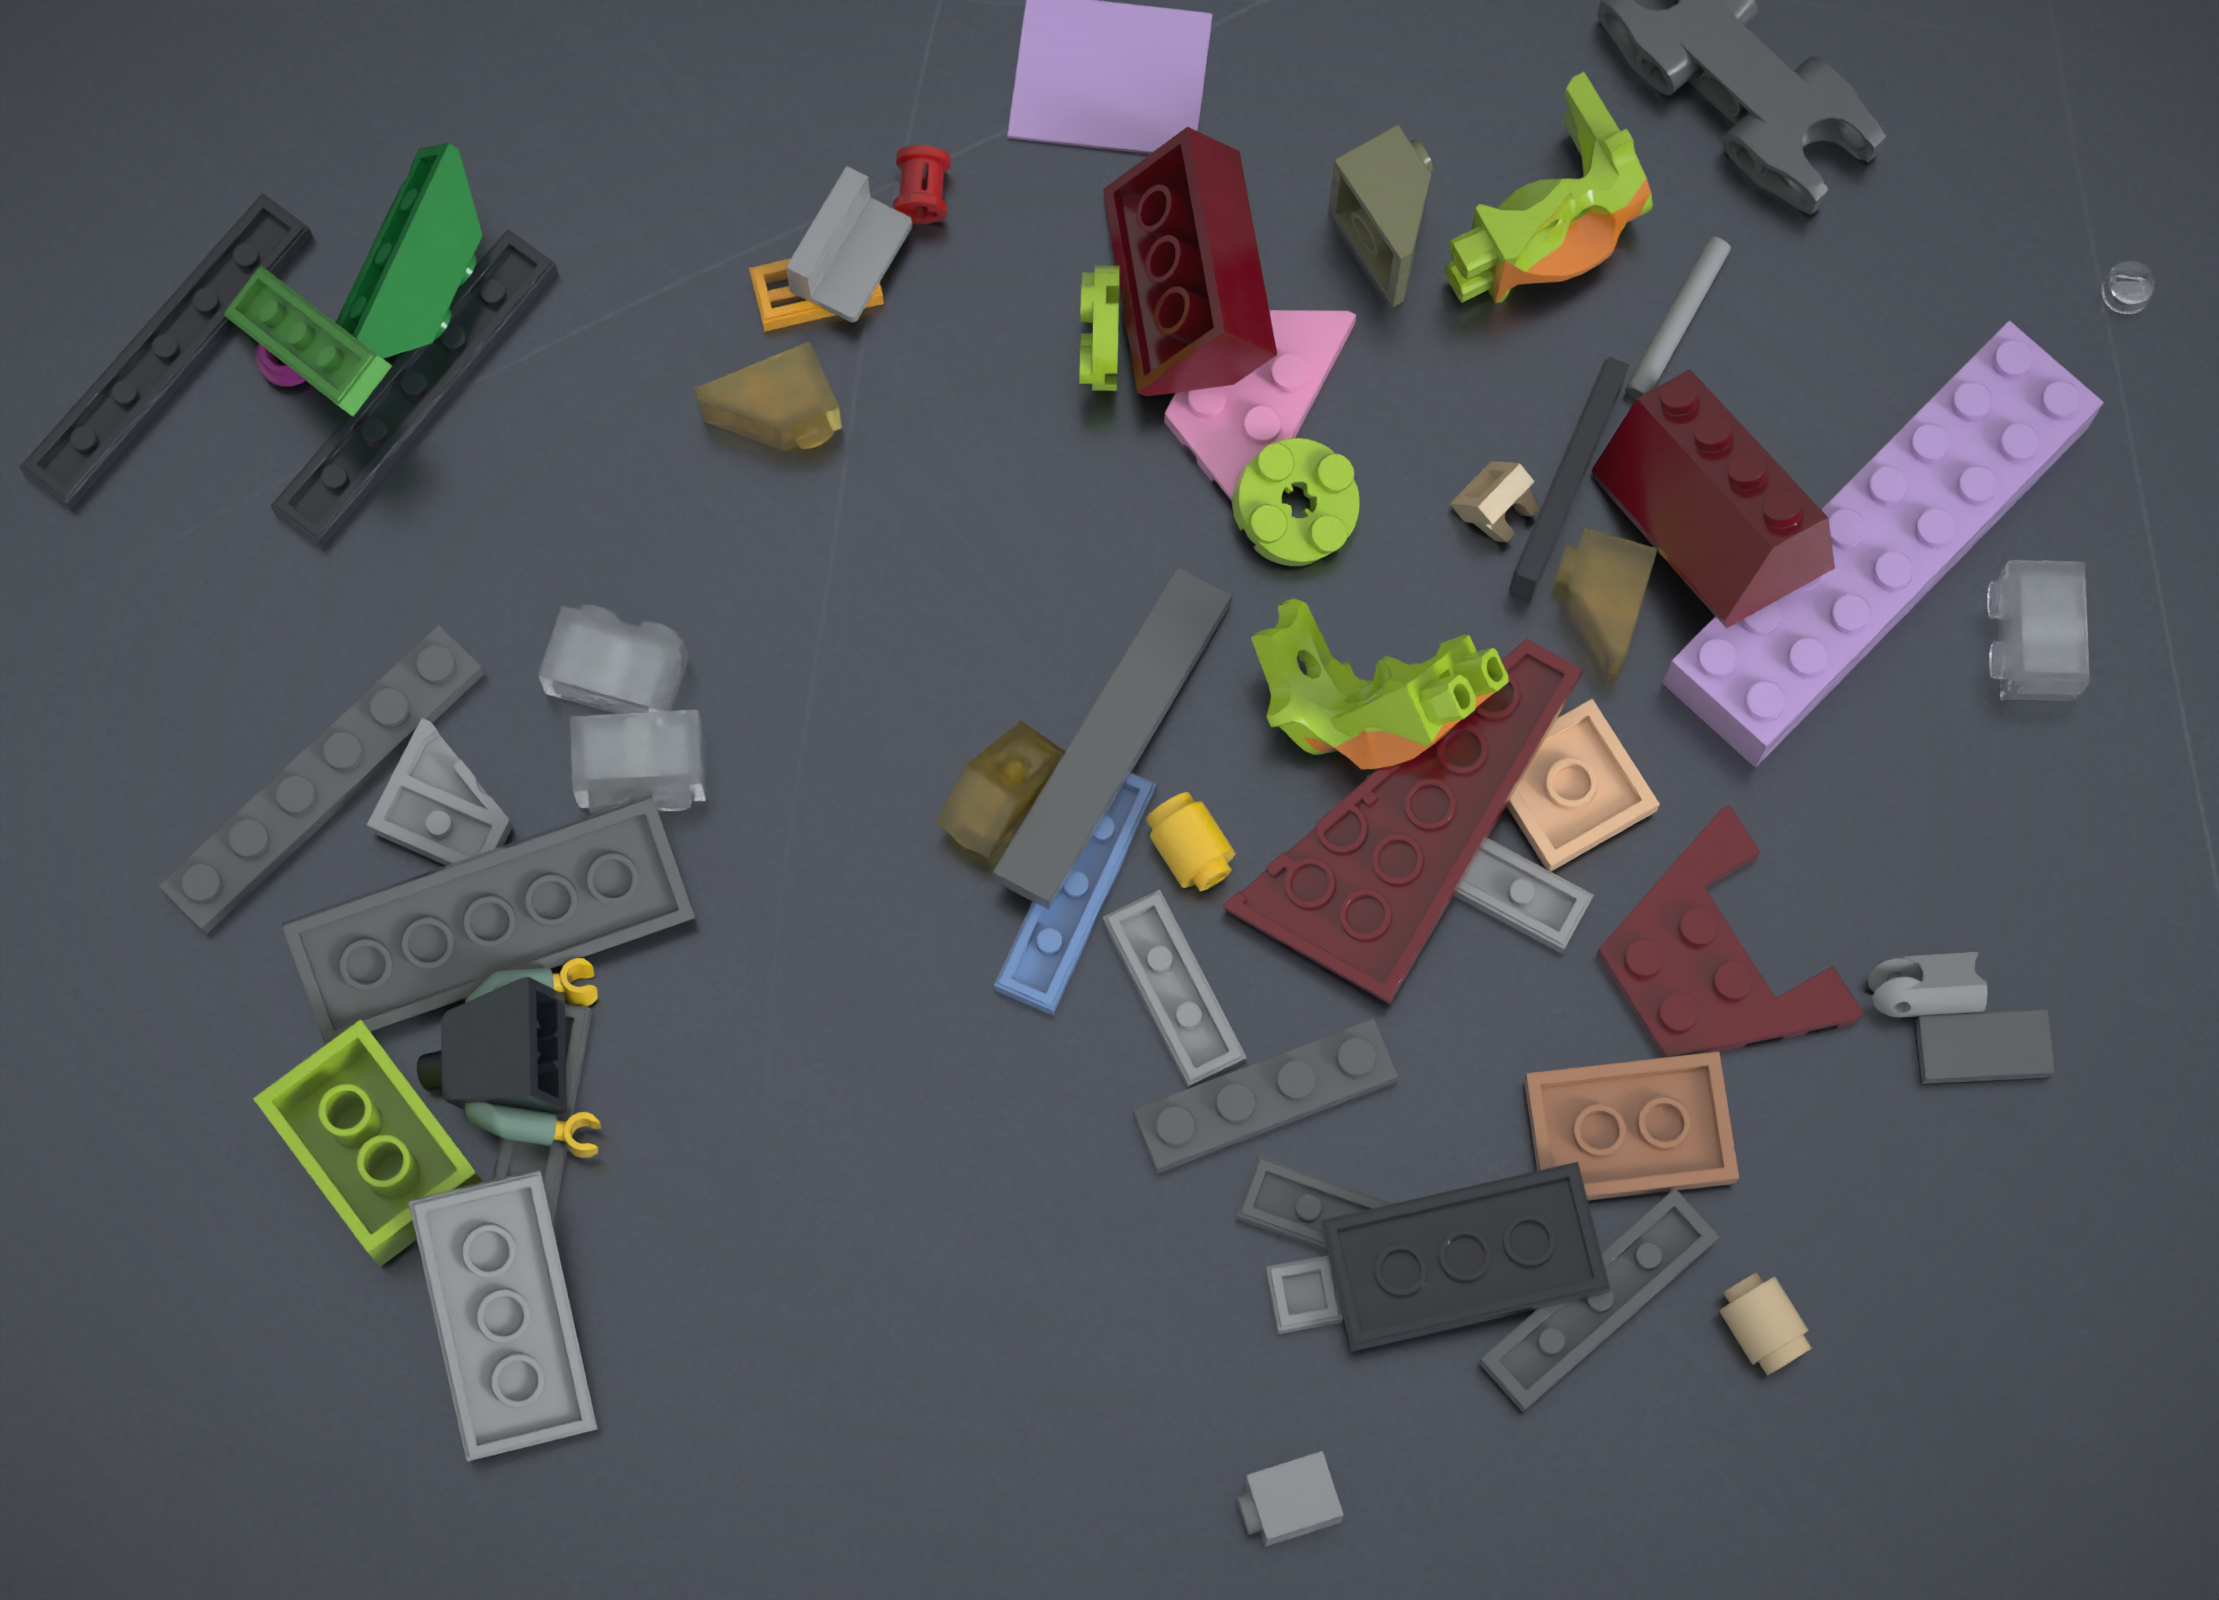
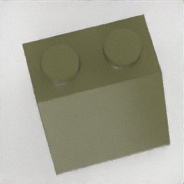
M1398 124L1334 160L1328 211L1392 307L1404 301L1423 224L1427 197L1429 196L1431 173L1433 172L1431 159L1423 145L1416 139L1409 141Z

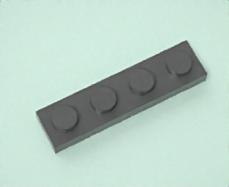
M1375 1018L1133 1109V1116L1155 1172L1158 1174L1394 1084L1398 1081L1399 1076Z
M1675 1188L1601 1253L1610 1285L1609 1293L1537 1309L1483 1356L1479 1364L1517 1407L1524 1412L1716 1243L1720 1237Z

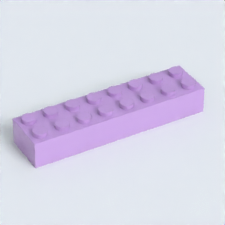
M2009 320L1822 509L1829 520L1835 569L1727 629L1715 616L1671 661L1662 684L1756 768L2089 428L2104 402Z

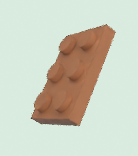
M1719 1052L1526 1073L1524 1077L1537 1171L1578 1162L1588 1201L1667 1192L1675 1188L1677 1190L1736 1184L1739 1180Z

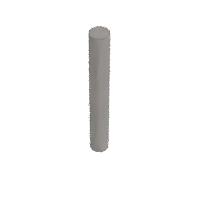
M1714 236L1708 239L1625 388L1626 393L1632 398L1637 399L1654 389L1731 250L1730 245L1723 239Z

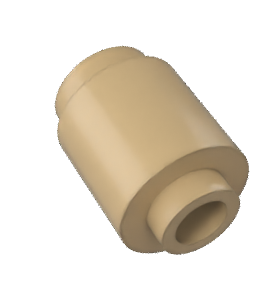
M1756 1272L1723 1292L1730 1304L1719 1310L1720 1314L1752 1365L1759 1362L1767 1376L1812 1349L1804 1336L1809 1330L1776 1277L1763 1283Z

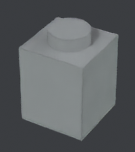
M1323 1451L1246 1475L1244 1485L1247 1493L1237 1496L1238 1506L1247 1533L1250 1535L1260 1531L1264 1547L1338 1524L1344 1516Z

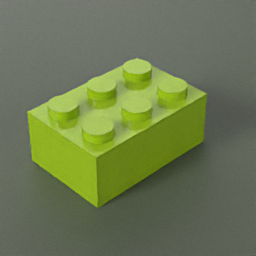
M361 1019L253 1098L367 1253L380 1267L417 1240L408 1200L483 1182Z

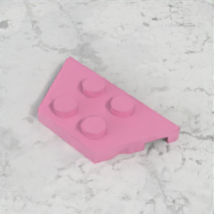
M1269 310L1277 356L1234 385L1175 393L1165 412V424L1182 445H1186L1196 456L1197 464L1211 482L1215 480L1231 501L1234 485L1240 471L1260 450L1281 440L1296 437L1355 325L1356 314L1349 311Z

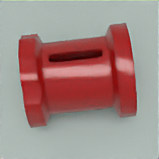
M913 145L901 148L896 154V166L901 170L900 195L893 200L892 208L908 215L912 223L930 224L943 221L947 217V203L942 200L944 173H947L950 169L951 156L940 148L927 145Z

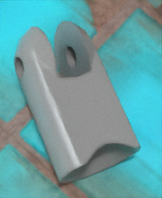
M1978 952L1885 958L1874 966L1867 979L1868 987L1874 992L1872 996L1873 1005L1879 1012L1898 1018L1984 1012L1987 1004V982L1975 971V961L1979 954Z

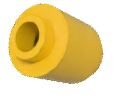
M1184 792L1168 799L1147 816L1146 821L1152 829L1149 837L1182 888L1196 885L1199 891H1204L1213 887L1231 873L1232 869L1228 863L1233 859L1236 852L1202 801L1195 802L1189 792Z

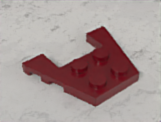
M1730 804L1716 814L1601 945L1596 954L1661 1058L1720 1052L1744 1047L1747 1043L1777 1037L1784 1039L1799 1036L1811 1030L1836 1025L1837 1028L1848 1026L1859 1021L1864 1015L1833 965L1781 996L1775 997L1706 889L1708 886L1754 861L1760 854L1759 849Z

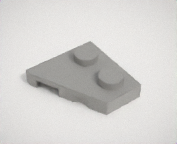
M421 718L367 823L370 832L446 866L502 847L513 828L507 815L482 788L473 773L448 746L434 725L424 718Z

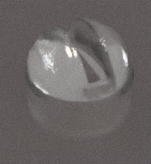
M2136 260L2122 261L2115 265L2108 272L2102 284V296L2105 303L2112 310L2121 314H2134L2144 309L2155 290L2153 272L2144 263ZM2116 277L2129 278V279H2137V280H2139L2140 282H2137V281H2120V282H2116Z

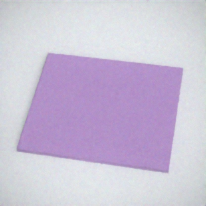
M1026 0L1007 138L1151 154L1186 127L1198 131L1213 13L1097 0Z

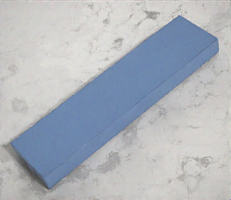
M1130 773L1050 909L1048 910L1032 902L995 981L994 991L1053 1016L1156 793V783Z

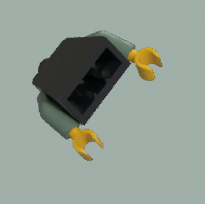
M575 958L569 960L563 966L560 973L552 974L551 969L547 967L501 970L491 974L466 999L464 1004L446 1011L441 1019V1050L423 1054L417 1061V1076L423 1088L428 1092L442 1090L445 1101L465 1110L469 1122L503 1139L551 1146L554 1139L565 1141L569 1151L577 1157L588 1158L597 1154L599 1151L597 1145L590 1143L581 1144L572 1138L573 1133L580 1127L587 1126L592 1129H601L600 1121L593 1114L578 1112L572 1115L566 1122L558 1121L556 1114L567 1112L565 1000L570 1005L582 1007L592 1005L597 1000L598 991L596 986L576 987L571 985L574 980L594 977L592 964L583 958Z

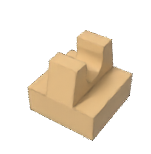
M1491 461L1450 503L1464 522L1474 523L1492 539L1499 542H1508L1515 535V532L1505 519L1506 511L1511 506L1522 516H1533L1540 509L1530 489V486L1535 481L1520 463Z

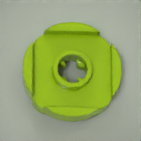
M1094 265V273L1082 272L1081 322H1093V333H1081L1080 384H1092V391H1117L1120 266Z
M1301 438L1284 439L1260 450L1240 471L1234 485L1232 497L1234 518L1240 531L1244 529L1248 538L1256 544L1253 548L1264 558L1287 566L1309 565L1340 549L1355 528L1360 505L1358 487L1354 480V468L1351 462L1345 456L1335 454L1330 448L1321 443ZM1292 486L1302 489L1304 496L1310 499V510L1305 509L1302 511L1304 518L1291 516V506L1282 503L1281 496L1283 490L1291 493L1293 491Z

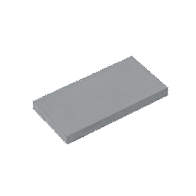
M537 1169L408 1200L466 1461L596 1430V1420L541 1171Z

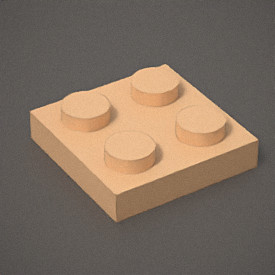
M1591 699L1556 719L1506 806L1545 868L1551 872L1655 813L1660 804L1598 706Z

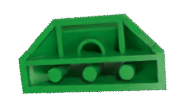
M450 143L418 149L407 178L401 184L336 320L339 326L382 359L432 344L448 326L451 319L449 306L458 287L466 282L476 265L474 253L483 235L459 149Z

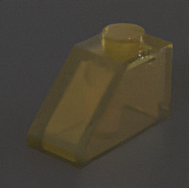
M810 342L694 388L699 412L704 422L782 451H787L797 446L801 449L819 446L833 436V431L842 428L838 403Z
M1584 527L1578 548L1566 544L1555 581L1567 584L1561 606L1605 680L1616 683L1625 661L1657 548Z
M1020 720L965 765L936 824L952 834L961 846L976 851L988 859L1017 833L1066 751Z

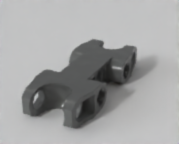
M1601 0L1597 16L1606 32L1622 51L1628 64L1652 87L1665 95H1672L1686 81L1690 82L1735 124L1722 136L1724 149L1733 162L1758 186L1776 194L1795 208L1812 215L1824 203V198L1829 191L1824 183V178L1804 156V146L1811 142L1822 140L1834 142L1846 149L1855 158L1867 162L1881 151L1886 136L1877 120L1859 98L1854 87L1827 62L1816 56H1810L1798 68L1793 70L1747 28L1759 15V9L1755 0H1679V3L1670 9L1659 11L1646 9L1634 0Z

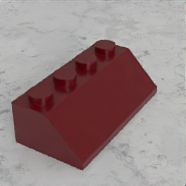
M1186 127L1103 189L1115 264L1120 266L1119 287L1137 393L1144 396L1234 385L1278 355L1240 151L1190 127Z
M1691 369L1638 397L1592 468L1593 478L1726 629L1835 569L1828 517Z

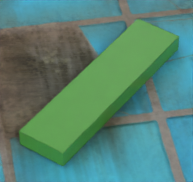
M262 266L253 274L224 314V316L351 416L356 414L392 367V365Z

